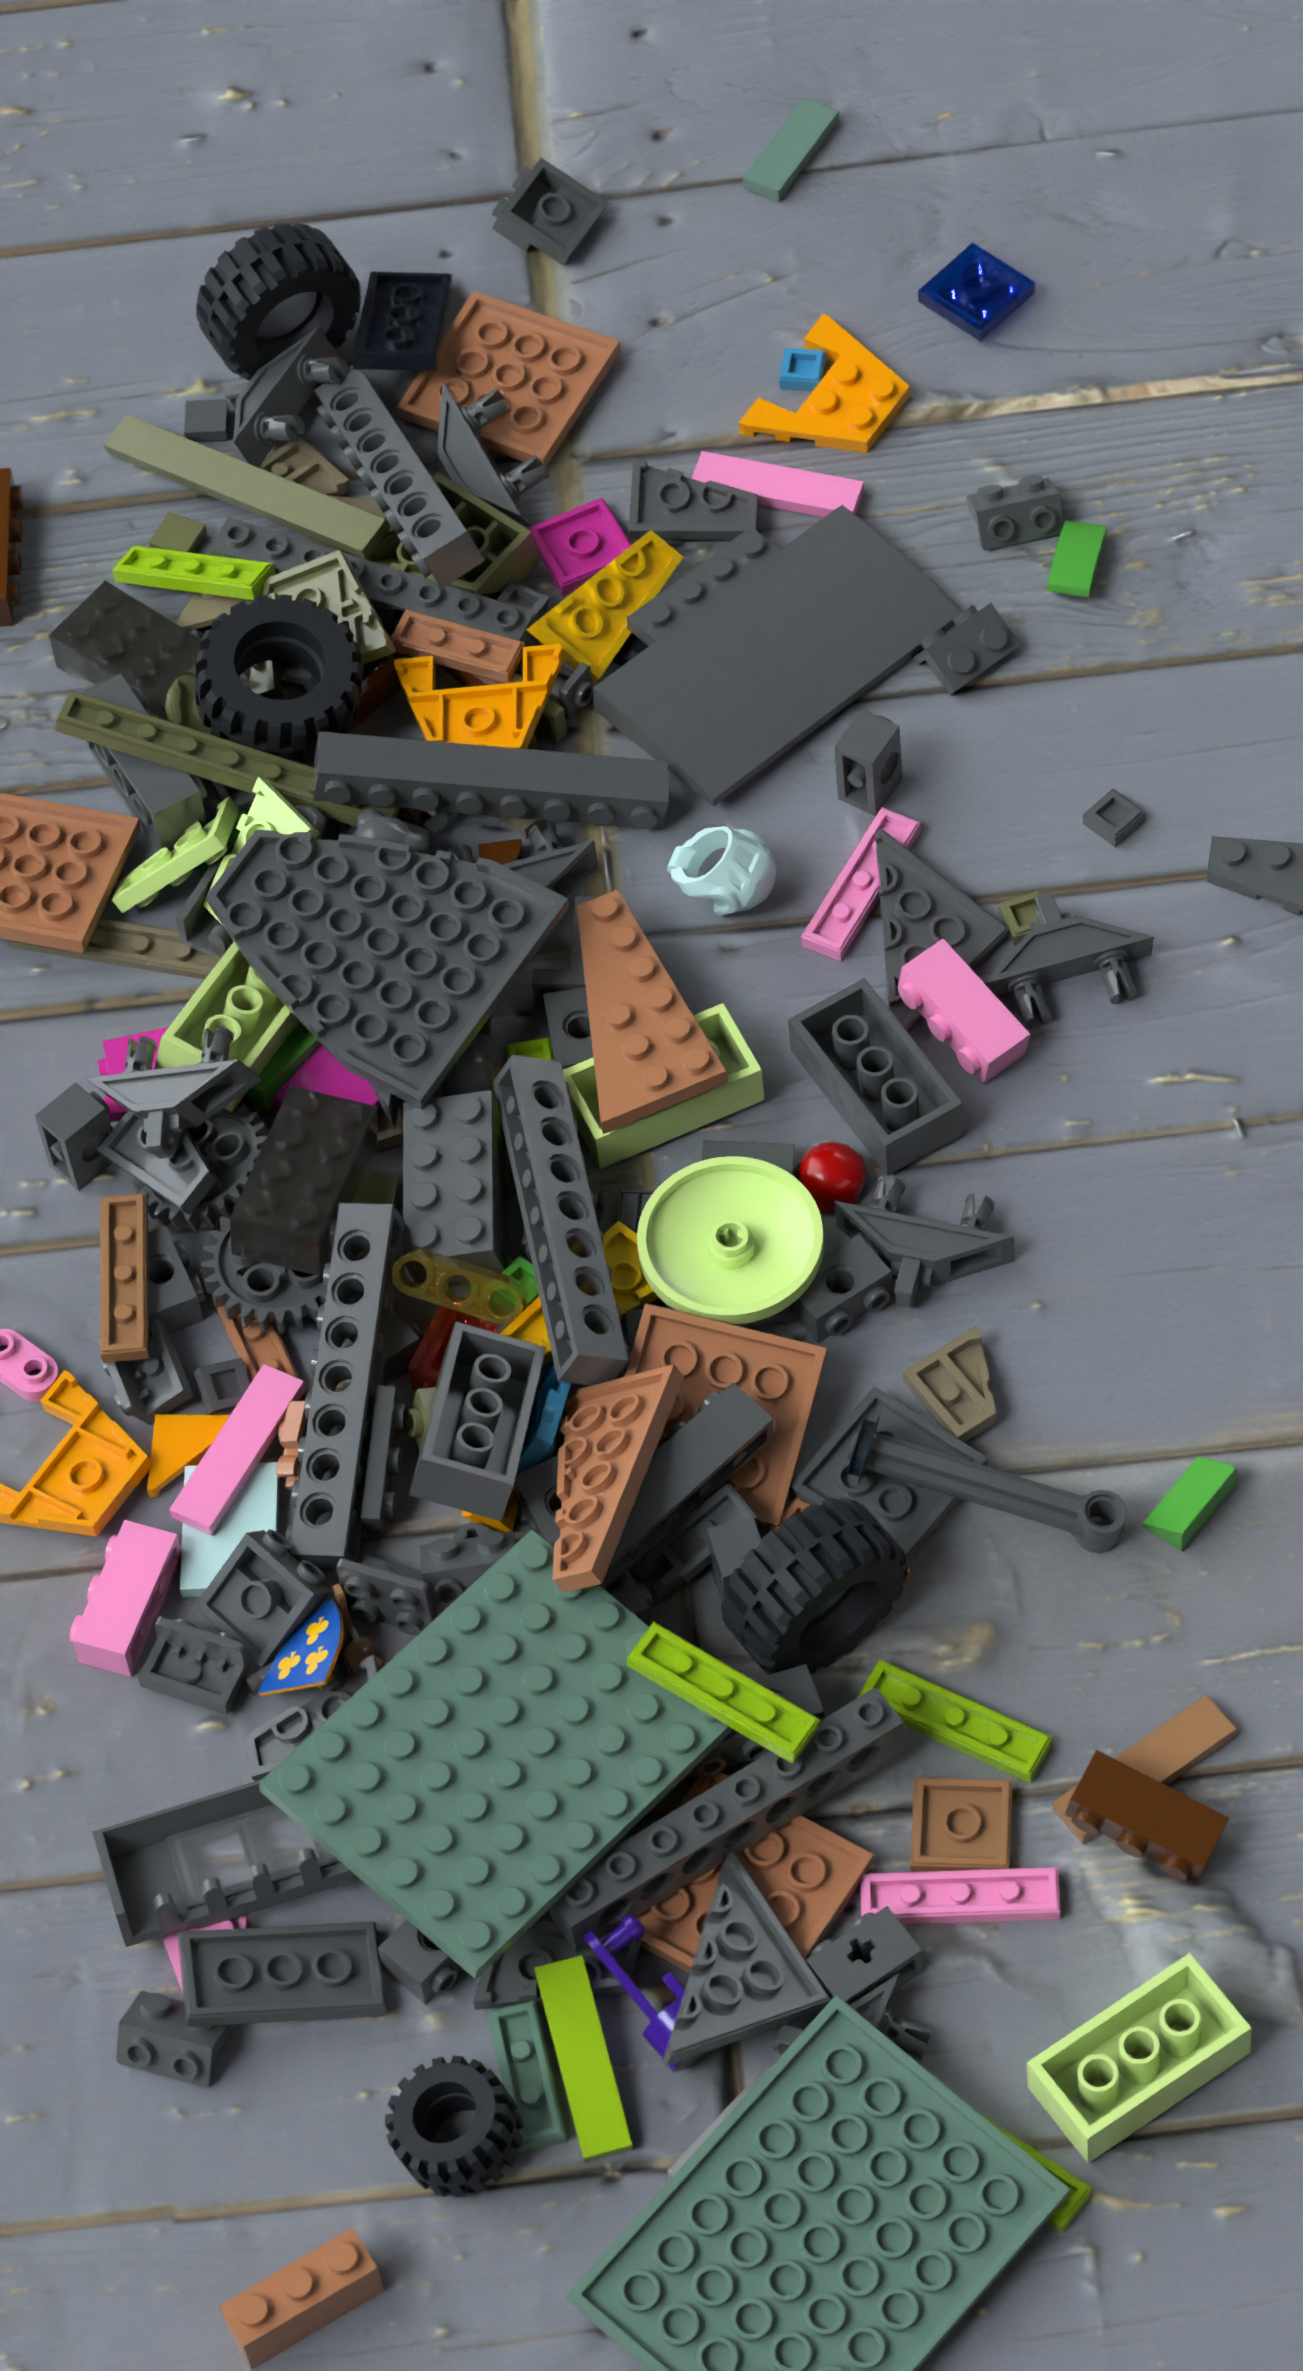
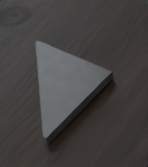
M880 828L876 832L875 843L888 1008L909 1034L924 1017L917 1009L912 1010L906 1006L899 995L897 987L902 966L941 939H944L974 971L1009 937L1010 929Z
M734 1851L727 1854L720 1871L663 2057L666 2066L819 2013L831 2001Z

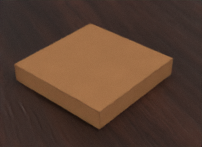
M914 1777L911 1872L1010 1869L1012 1780Z

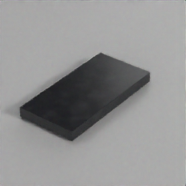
M370 272L352 356L353 369L436 371L452 291V274Z

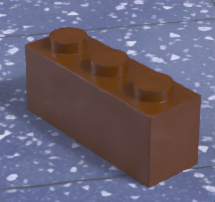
M1098 1750L1095 1751L1065 1812V1815L1072 1818V1823L1080 1830L1092 1835L1101 1833L1117 1841V1847L1128 1855L1142 1858L1144 1855L1161 1864V1869L1169 1876L1182 1881L1190 1879L1196 1883L1202 1875L1229 1820L1225 1815Z

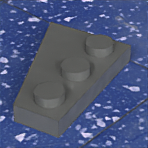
M633 457L629 516L630 539H640L650 530L662 539L733 540L750 527L757 531V494L711 480L706 483L684 477L681 471L668 468L667 471L648 466L647 461Z
M127 1111L97 1151L107 1160L190 1215L218 1180L188 1129H184L181 1132L175 1156L172 1158H157L155 1154L145 1147L147 1133L144 1132V1121Z

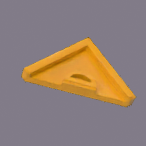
M155 1414L150 1457L152 1467L149 1470L147 1485L149 1498L158 1497L162 1488L182 1472L185 1473V1466H195L200 1463L230 1415Z

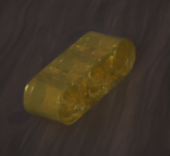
M417 1248L408 1251L396 1261L392 1268L394 1285L402 1293L494 1323L505 1324L513 1321L523 1312L527 1305L528 1293L526 1287L516 1278L426 1249ZM413 1260L423 1264L427 1272L425 1282L414 1283L408 1279L405 1273V1265L408 1261ZM452 1275H462L469 1280L471 1284L469 1296L458 1297L453 1294L449 1287V1279ZM507 1289L514 1295L516 1300L514 1310L502 1311L497 1308L493 1300L495 1290Z

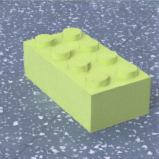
M233 942L161 1037L154 1069L200 1063L202 1060L205 1029L208 1028L215 1034L217 1027H223L234 1034L228 1060L239 1059L259 1076L299 1023V1020L261 981ZM248 1091L224 1108L233 1112Z
M724 1003L693 1015L727 1072L728 1083L603 1134L594 1058L563 1070L565 1081L570 1089L569 1100L573 1117L577 1120L578 1130L599 1169H603L765 1100L762 1069Z
M1189 1953L1028 2061V2089L1085 2161L1090 2163L1250 2054L1252 2028Z

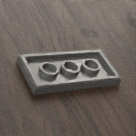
M376 1922L179 1932L178 1949L186 2027L385 2016L386 2001L378 1951Z

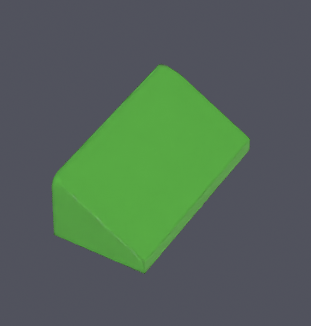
M296 1025L259 1075L262 1080L250 1088L245 1095L267 1110L275 1102L274 1096L322 1044L307 1028Z
M1198 1456L1143 1522V1527L1182 1551L1236 1486L1237 1468L1227 1463Z

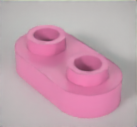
M0 1329V1347L8 1346L5 1350L0 1351V1382L23 1399L39 1402L60 1376L55 1360L11 1329ZM35 1369H40V1370H42V1371H41L39 1374H37V1375H34V1376L28 1375L29 1372H31L32 1370H35Z

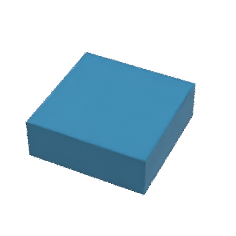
M785 348L779 377L780 389L813 392L824 377L827 361L826 351Z

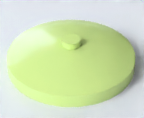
M727 1156L691 1164L666 1179L654 1191L642 1211L637 1229L639 1261L645 1279L651 1289L664 1303L675 1311L737 1325L759 1321L779 1313L795 1302L813 1282L822 1261L824 1236L822 1219L817 1204L810 1192L798 1179L784 1169L766 1161L748 1157Z

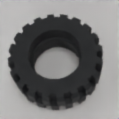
M278 223L272 229L260 228L254 231L255 235L249 238L242 237L236 241V246L229 252L225 250L217 258L218 264L214 268L210 267L204 278L205 285H200L197 296L196 318L199 321L201 331L232 373L238 374L240 378L250 381L259 368L319 326L334 348L336 346L340 347L346 340V332L353 329L357 320L355 313L360 311L361 304L359 280L332 241L317 228L299 223H294L293 226L289 223Z
M279 594V599H268V595L254 597L251 604L247 605L245 601H241L231 606L229 616L225 612L221 613L212 622V629L205 631L200 641V651L197 652L195 700L196 705L199 706V716L203 725L208 728L211 727V735L275 756L291 761L300 759L302 763L314 760L319 731L348 734L352 729V720L357 718L363 675V666L361 665L362 654L359 645L353 642L354 634L344 623L337 625L338 616L329 609L325 608L323 611L317 609L316 602L303 598L302 602L292 600V595ZM280 660L297 664L306 669L316 679L318 685L307 694L298 698L274 700L254 693L244 685L239 677L245 670L255 664Z
M831 1498L824 1500L821 1505L812 1504L804 1508L803 1512L799 1515H792L784 1520L782 1526L774 1532L771 1530L761 1539L762 1542L755 1549H751L743 1558V1564L740 1568H735L730 1576V1585L724 1588L722 1594L723 1602H721L722 1620L728 1630L766 1674L771 1675L804 1664L807 1665L809 1673L813 1674L817 1668L831 1665L836 1662L837 1657L843 1653H849L857 1646L856 1643L864 1636L868 1637L876 1629L875 1625L882 1618L887 1617L892 1610L893 1602L898 1600L903 1592L902 1584L906 1583L908 1578V1563L904 1550L863 1504L846 1498H840L839 1500Z

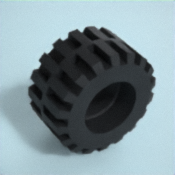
M453 2056L450 2063H447L443 2057L432 2059V2067L425 2069L423 2064L413 2069L416 2076L410 2081L405 2077L397 2085L401 2090L399 2096L391 2095L388 2106L393 2113L385 2115V2126L390 2132L386 2135L389 2145L411 2176L426 2190L430 2187L435 2194L444 2197L450 2190L455 2198L466 2197L467 2189L473 2188L476 2194L486 2190L485 2182L493 2179L497 2183L504 2177L500 2171L504 2165L512 2167L517 2159L512 2150L514 2148H521L523 2137L518 2131L523 2128L522 2117L517 2112L519 2108L491 2069L487 2070L481 2062L473 2059L468 2064L464 2056ZM462 2110L476 2111L471 2126L462 2136L447 2143H433L437 2128L448 2116Z

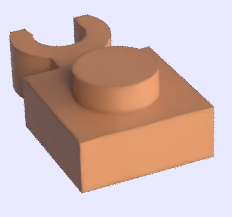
M289 1401L285 1420H282L279 1425V1441L285 1449L283 1456L278 1460L276 1475L278 1477H287L285 1484L287 1490L293 1488L295 1481H300L302 1465L298 1458V1446L301 1437H306L308 1425L304 1410L305 1401Z

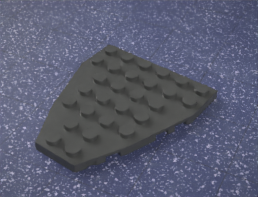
M256 830L207 894L208 905L256 975L347 1071L420 1109L425 1107L569 909L568 898L490 859L478 857L477 863L452 859L451 852L437 850L436 856L411 852V847L407 844L357 835L339 834V841L313 839L312 833L308 832L281 834L278 831Z

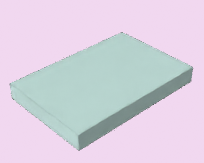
M278 1462L258 1463L212 1536L182 1523L180 1592L182 1597H201L246 1533L260 1530L265 1532L274 1530L278 1532L280 1477L276 1475ZM198 1465L185 1466L184 1486Z

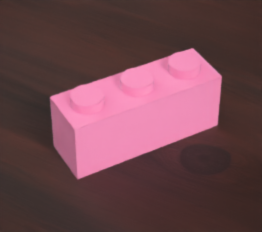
M941 939L902 966L897 987L902 1001L910 1009H917L927 1020L928 1027L936 1039L941 1042L946 1041L955 1051L958 1062L966 1072L974 1073L985 1084L1025 1056L1030 1033L944 939Z
M124 1520L118 1536L113 1535L107 1544L105 1552L106 1563L101 1574L95 1575L91 1580L87 1594L88 1604L83 1615H77L72 1623L70 1642L73 1643L79 1663L132 1677L180 1567L181 1546L178 1535L175 1533Z

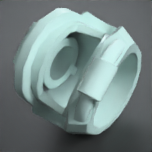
M726 826L705 828L696 833L693 838L686 841L682 846L675 847L667 866V871L671 874L672 881L680 886L683 893L691 897L711 899L714 902V912L719 916L750 910L765 901L775 884L777 870L770 850L764 846L763 840L757 834L746 829H732ZM725 848L723 856L714 868L707 874L698 877L699 868L704 860L715 850Z

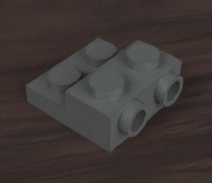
M540 158L532 170L525 166L512 186L516 189L511 197L504 194L492 212V215L497 218L492 229L524 251H527L532 244L564 266L603 214L608 202L543 158Z
M274 1530L246 1533L195 1604V1607L222 1632L237 1637L245 1644L248 1656L260 1667H265L274 1661L276 1655L290 1636L321 1606L331 1592L322 1583L325 1578L322 1570L309 1561H297L288 1552L291 1548V1543L282 1534Z

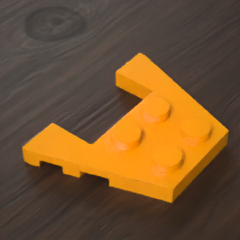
M822 314L805 336L804 349L826 351V359L835 362L796 413L758 397L739 421V434L749 437H755V432L773 434L775 440L790 442L793 437L815 440V446L868 453L910 398V386L832 318Z
M562 643L523 647L522 682L435 690L436 666L433 656L394 659V665L398 679L426 741L527 749L564 661Z
M64 1370L40 1402L45 1412L73 1426L21 1492H17L0 1483V1523L98 1537L152 1465L142 1449L115 1420L112 1421L105 1414L98 1402L78 1385L73 1375Z

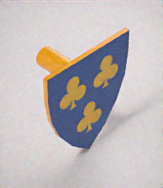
M331 1598L314 1611L296 1629L278 1652L258 1691L260 1696L315 1686L323 1692L321 1687L336 1678L332 1675V1671L342 1647L344 1625L342 1614Z

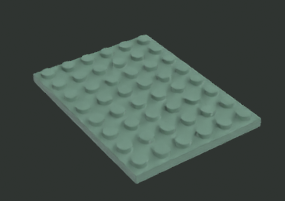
M532 1529L259 1782V1790L264 1796L475 1979L485 1972L734 1730L626 1666L627 1657L649 1629V1626L599 1585L563 1593L553 1581L554 1547Z
M836 1995L566 2295L567 2301L648 2371H917L1070 2195V2188Z

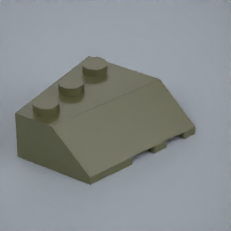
M437 472L432 479L485 559L484 562L448 585L478 595L504 591L511 581L519 584L541 560L532 531ZM388 523L390 529L367 560L424 578L396 532ZM433 574L427 577V579L436 581Z

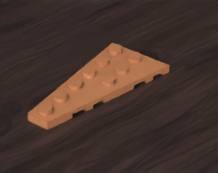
M616 889L577 905L603 1134L728 1083L727 1072L619 891Z
M675 1364L568 1392L564 1405L566 1415L560 1419L559 1429L565 1436L564 1444L558 1450L557 1496L562 1501L561 1509L556 1511L555 1523L560 1528V1538L554 1543L553 1581L563 1593L602 1584L607 1574L608 1567L621 1539L622 1532L635 1504L645 1474L649 1469V1464L684 1379V1376Z

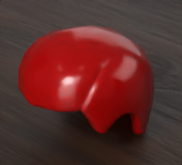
M830 1141L813 1146L805 1154L799 1165L797 1179L810 1192L820 1212L834 1214V1201L856 1205L859 1194L866 1187V1175L868 1172L863 1156L847 1144Z

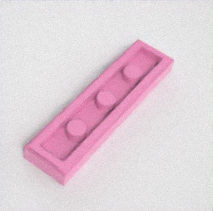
M704 451L700 454L691 478L704 483L711 480L758 495V505L819 517H826L841 505H844L856 515L864 493V481Z
M881 807L802 934L801 946L840 962L842 961L880 899L875 843L876 832L882 828L910 850L921 833V822Z
M266 1364L262 1365L170 1507L171 1518L211 1536L213 1535L279 1432V1425L282 1420H285L289 1401H299L306 1390L303 1380Z
M1058 1867L864 1874L860 1880L861 1916L870 1912L876 1914L888 1906L902 1925L1060 1920Z

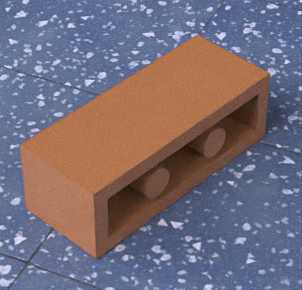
M352 2227L219 2305L228 2332L252 2370L384 2292L378 2267Z

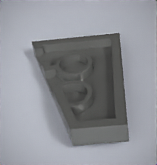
M1212 836L1207 882L1255 900L1264 897L1283 904L1285 911L1300 916L1301 912H1303V843Z
M373 1654L359 1662L361 1668L340 1682L335 1678L322 1686L323 1693L301 1707L291 1706L244 1737L250 1773L254 1781L261 1780L267 1776L380 1671L379 1663Z
M537 1920L480 1975L473 2003L475 2010L507 2007L530 2001L543 2003L534 1968L583 1955L593 1997L627 1992L590 1946L576 1953L555 1923ZM607 1934V1935H605L604 1937H602L601 1939H599V1941L603 1940V1939H604L606 1936H608L609 1934ZM634 1939L613 1957L633 1983L643 1950L641 1939L639 1941Z

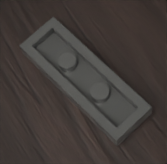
M377 1385L361 1512V1520L366 1533L372 1535H386L387 1519L394 1520L396 1516L397 1494L395 1491H391L393 1475H400L402 1448L396 1447L398 1431L406 1430L407 1404L401 1403L396 1386Z

